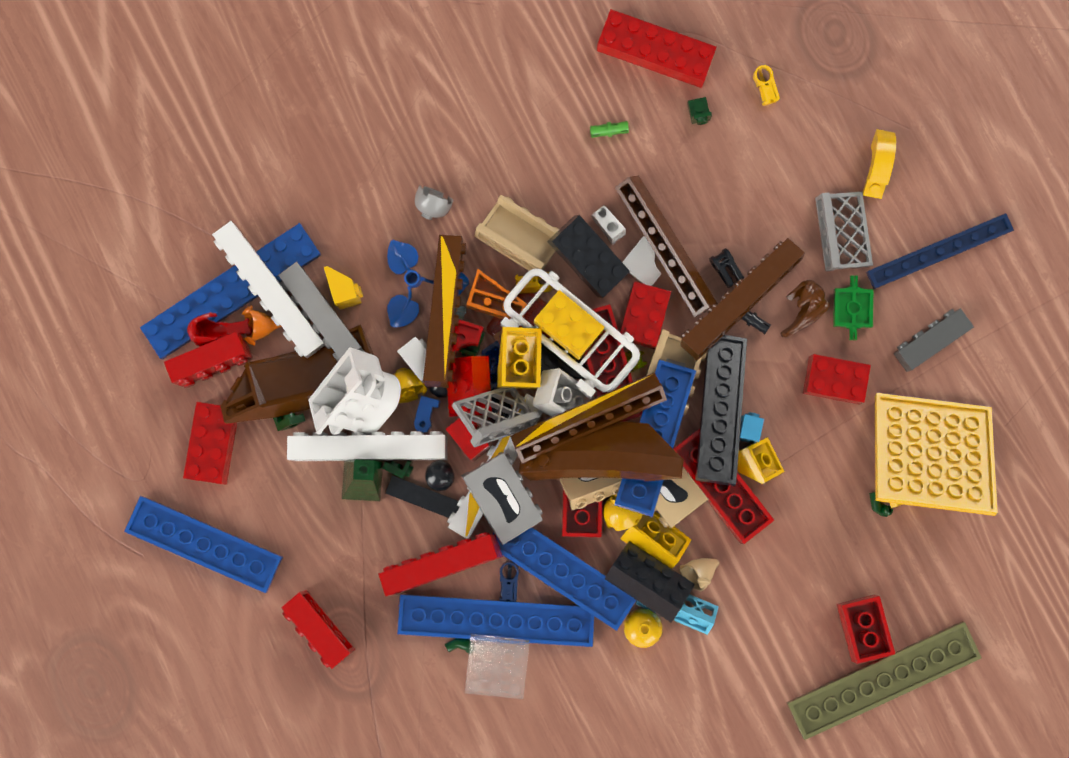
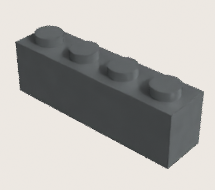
M961 308L956 311L953 309L949 310L943 315V320L940 322L938 320L933 321L928 325L929 329L923 332L921 330L912 336L914 340L909 343L905 341L897 346L898 351L893 354L906 372L915 369L974 328Z

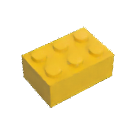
M560 290L557 291L534 319V324L542 329L543 332L578 360L605 328Z

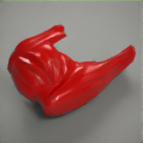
M212 312L197 316L191 320L187 327L191 341L197 346H203L234 332L251 335L253 331L249 325V318L239 322L227 323L220 321L216 323L208 319L218 316Z

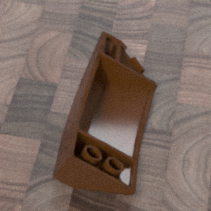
M361 324L349 329L366 353L374 355ZM325 345L309 358H306L304 355L300 357L296 351L251 362L247 360L244 365V372L241 377H237L230 389L232 391L230 396L220 406L224 422L228 424L269 419L310 409L309 398L338 363L332 355L335 351L332 347L328 349Z
M618 421L527 462L521 463L520 460L519 473L530 481L560 478H624L645 481L682 479L684 459L675 452L650 424Z

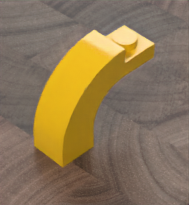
M876 129L871 144V165L862 193L864 196L882 199L893 169L896 135L894 132Z

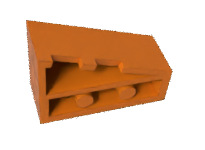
M477 269L466 304L467 309L500 319L507 317L510 320L511 317L507 315L503 307L504 300L510 291ZM518 297L511 303L512 309L518 314L527 306V303Z

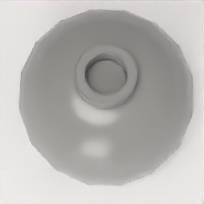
M419 185L415 195V206L422 212V217L432 220L433 217H444L449 212L454 200L449 196L448 199L443 198L444 193L426 186L422 188Z

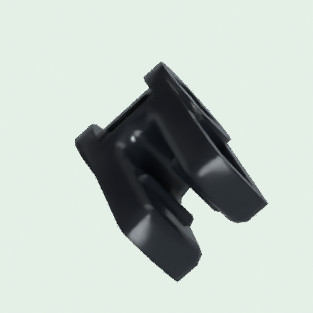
M724 248L717 256L709 258L712 267L719 274L727 288L732 287L734 282L725 267L729 268L732 273L731 275L735 277L736 281H739L741 278L744 279L727 248Z

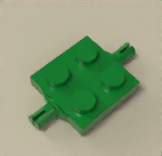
M857 275L850 276V287L834 289L833 327L849 329L850 341L857 340V329L873 328L874 289L858 287Z

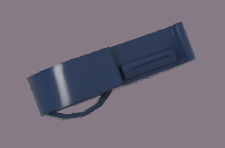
M512 561L503 563L500 568V596L502 597H499V601L516 602L519 567ZM506 565H508L507 578L502 573ZM512 565L516 569V575L511 578Z

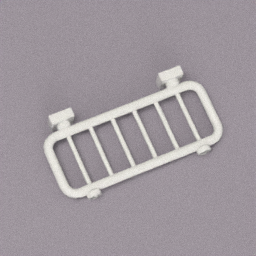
M536 268L528 271L504 300V310L511 318L509 320L505 317L501 321V326L519 328L521 325L523 328H538L536 325H531L522 316L549 285L557 291L560 290L605 327L604 330L606 332L580 363L567 354V350L563 351L553 343L551 337L548 339L542 333L541 343L586 379L585 381L580 379L575 387L589 399L596 392L594 387L602 392L615 390L640 359L639 349L632 343L634 338L627 332L622 335L558 282L560 278L553 271H550L549 274L542 269ZM534 276L541 277L546 283L521 313L518 314L511 307L512 301ZM610 334L621 344L598 372L592 375L582 365L607 335ZM625 346L632 352V358L610 384H603L597 378Z

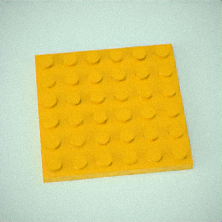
M876 393V501L995 516L998 510L992 407Z

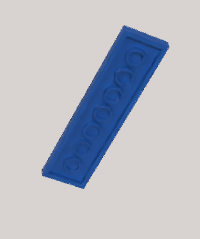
M659 360L655 374L662 384L667 400L643 410L640 423L650 424L673 448L696 370ZM622 478L614 505L653 517L664 480L645 481Z
M140 496L124 531L264 593L268 592L283 558L278 554L144 496Z
M532 527L505 544H501L498 540L503 556L616 631L636 602V599L605 580L606 576Z

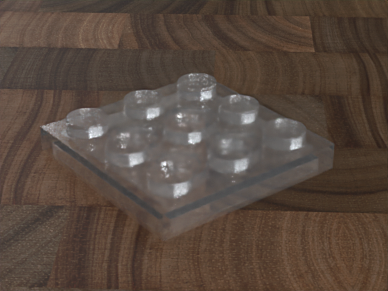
M471 634L465 693L523 699L529 640Z

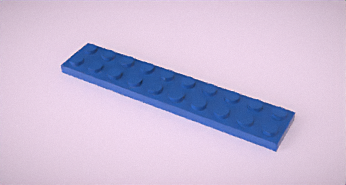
M300 223L256 251L279 283L282 280L278 275L295 262H298L303 268L321 256ZM236 265L140 327L160 359L163 360L191 341L187 327L191 320L197 316L210 312L216 313L217 317L208 319L218 323L259 297L258 294L254 296L249 290V282L246 279L243 281L237 274L239 269Z
M400 595L397 634L593 647L594 616L580 606Z

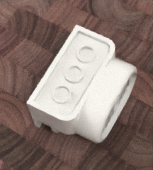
M349 347L308 400L316 434H321L327 425L330 432L335 435L339 434L342 429L363 432L366 435H371V432H377L398 405L401 394L398 378L393 374L383 372L379 359L375 355Z

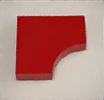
M459 320V325L455 326L454 332L457 333L456 345L453 344L455 355L464 347L478 346L484 327Z

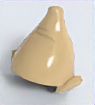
M714 558L695 559L685 565H680V572L683 577L695 584V590L703 591L711 583L719 561Z

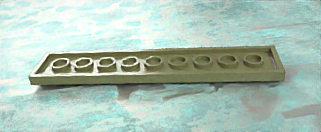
M962 621L895 652V655L881 658L786 703L802 738L806 740L973 663L982 657L966 623Z

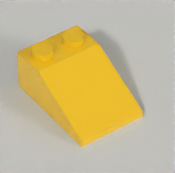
M502 327L497 387L540 388L542 329Z

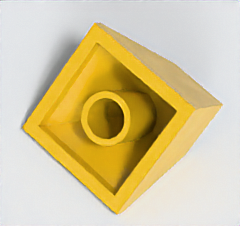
M768 437L739 450L738 472L761 484L785 472Z

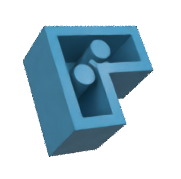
M748 412V414L741 416L739 441L752 444L760 441L764 419L759 418L760 414Z

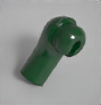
M875 492L869 493L871 507L875 513L882 517L892 515L893 509L890 505L887 506L881 501H876Z
M455 638L445 644L449 653L457 648L465 650L466 653H472L475 649L471 639Z

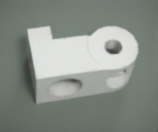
M602 206L591 215L612 245L626 235L625 227L605 206Z

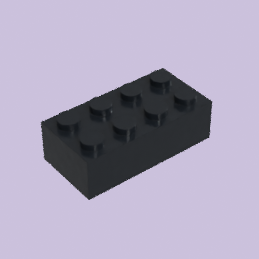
M574 215L547 241L597 297L604 298L630 272L580 215Z
M631 542L626 544L605 577V580L671 623L695 586L693 582Z

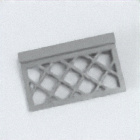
M822 193L817 196L815 200L825 271L873 266L863 193ZM851 197H857L858 205L856 208L848 203ZM831 199H837L842 203L838 210L832 206ZM844 206L852 211L848 218L840 212ZM854 214L861 221L858 227L850 221ZM836 216L845 222L841 228L835 225L834 219ZM847 224L855 230L851 237L843 231ZM857 232L863 237L861 245L853 240ZM839 234L848 240L843 247L837 243ZM849 243L857 248L854 255L845 249ZM860 251L866 255V262L861 263L855 258ZM842 252L850 258L847 264H840L839 256Z
M499 388L456 401L452 404V407L472 435L470 442L474 447L535 425L541 417L537 410L532 412L516 388ZM510 392L514 399L506 397L505 393ZM491 397L499 399L500 403L491 401ZM479 401L486 404L485 409L477 406L476 402ZM503 402L511 404L512 409L503 406ZM461 406L471 409L470 413L463 411ZM489 406L497 409L498 413L489 411ZM516 407L522 409L525 414L516 412ZM474 411L483 414V419L474 416ZM501 412L509 414L510 418L507 419L501 416ZM487 416L495 419L496 423L493 424L486 421ZM472 421L481 424V428L475 429Z

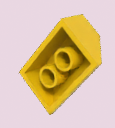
M656 511L653 517L643 514L641 520L640 518L635 520L636 524L626 529L620 539L626 544L631 542L672 569L681 559L691 539L675 526L672 529L669 526L665 528L658 519L661 516Z

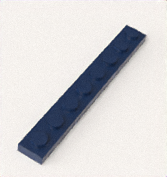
M1005 213L871 269L866 274L873 289H876L1014 231Z

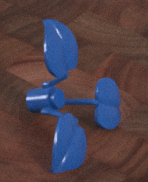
M391 240L387 253L388 265L394 273L399 275L407 270L404 280L408 284V298L404 295H396L388 303L387 312L390 325L397 328L412 323L419 314V304L411 300L412 288L419 287L422 282L434 284V280L421 277L418 272L410 269L416 266L419 257L417 250L412 245ZM462 272L460 274V278L463 279V287L462 290H459L458 296L465 290V288L469 285L470 282L467 276Z

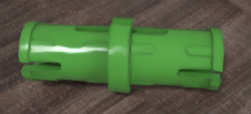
M628 121L619 123L606 122V124L590 126L591 138L600 136L612 137V135L629 133Z

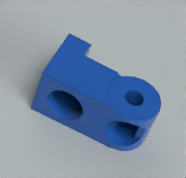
M421 396L414 421V427L417 431L426 433L431 429L432 413L434 408L439 409L440 400Z

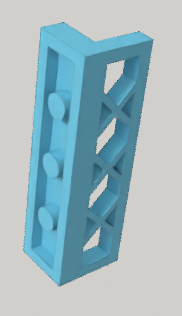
M689 594L686 600L690 601L694 607L690 608L684 603L674 621L708 635L715 623L719 606ZM636 601V605L649 609L639 601ZM706 608L708 610H711L712 615L709 616L705 614L702 609Z

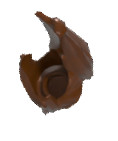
M813 280L802 281L786 296L791 301L799 296L800 299L797 301V307L801 308V311L798 313L796 320L781 332L782 337H788L808 327L828 310L830 303L825 300V292Z

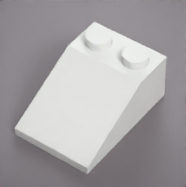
M560 368L542 371L540 388H537L533 406L553 417L595 399V396L593 395L589 399L575 387L578 381Z

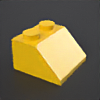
M328 266L324 267L334 304L340 310L362 303L363 293L358 283H354L351 278Z

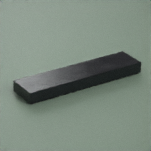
M393 475L385 493L447 518L450 517L452 512L457 513L459 506H457L459 501Z

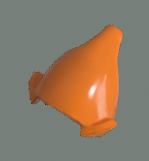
M250 305L242 312V315H245V319L249 318V325L253 331L251 335L246 334V337L243 339L250 345L255 346L256 340L268 336L272 331L282 326H277L271 319L272 316L252 310L253 306Z

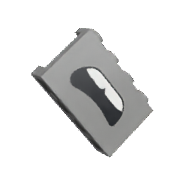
M504 452L498 453L496 457L471 472L461 475L501 544L507 543L543 521L541 517L543 514L538 504L534 505L531 498L533 495L528 487L524 488L521 483L523 481L521 474L518 470L514 471L511 466L514 464L509 454L505 455Z

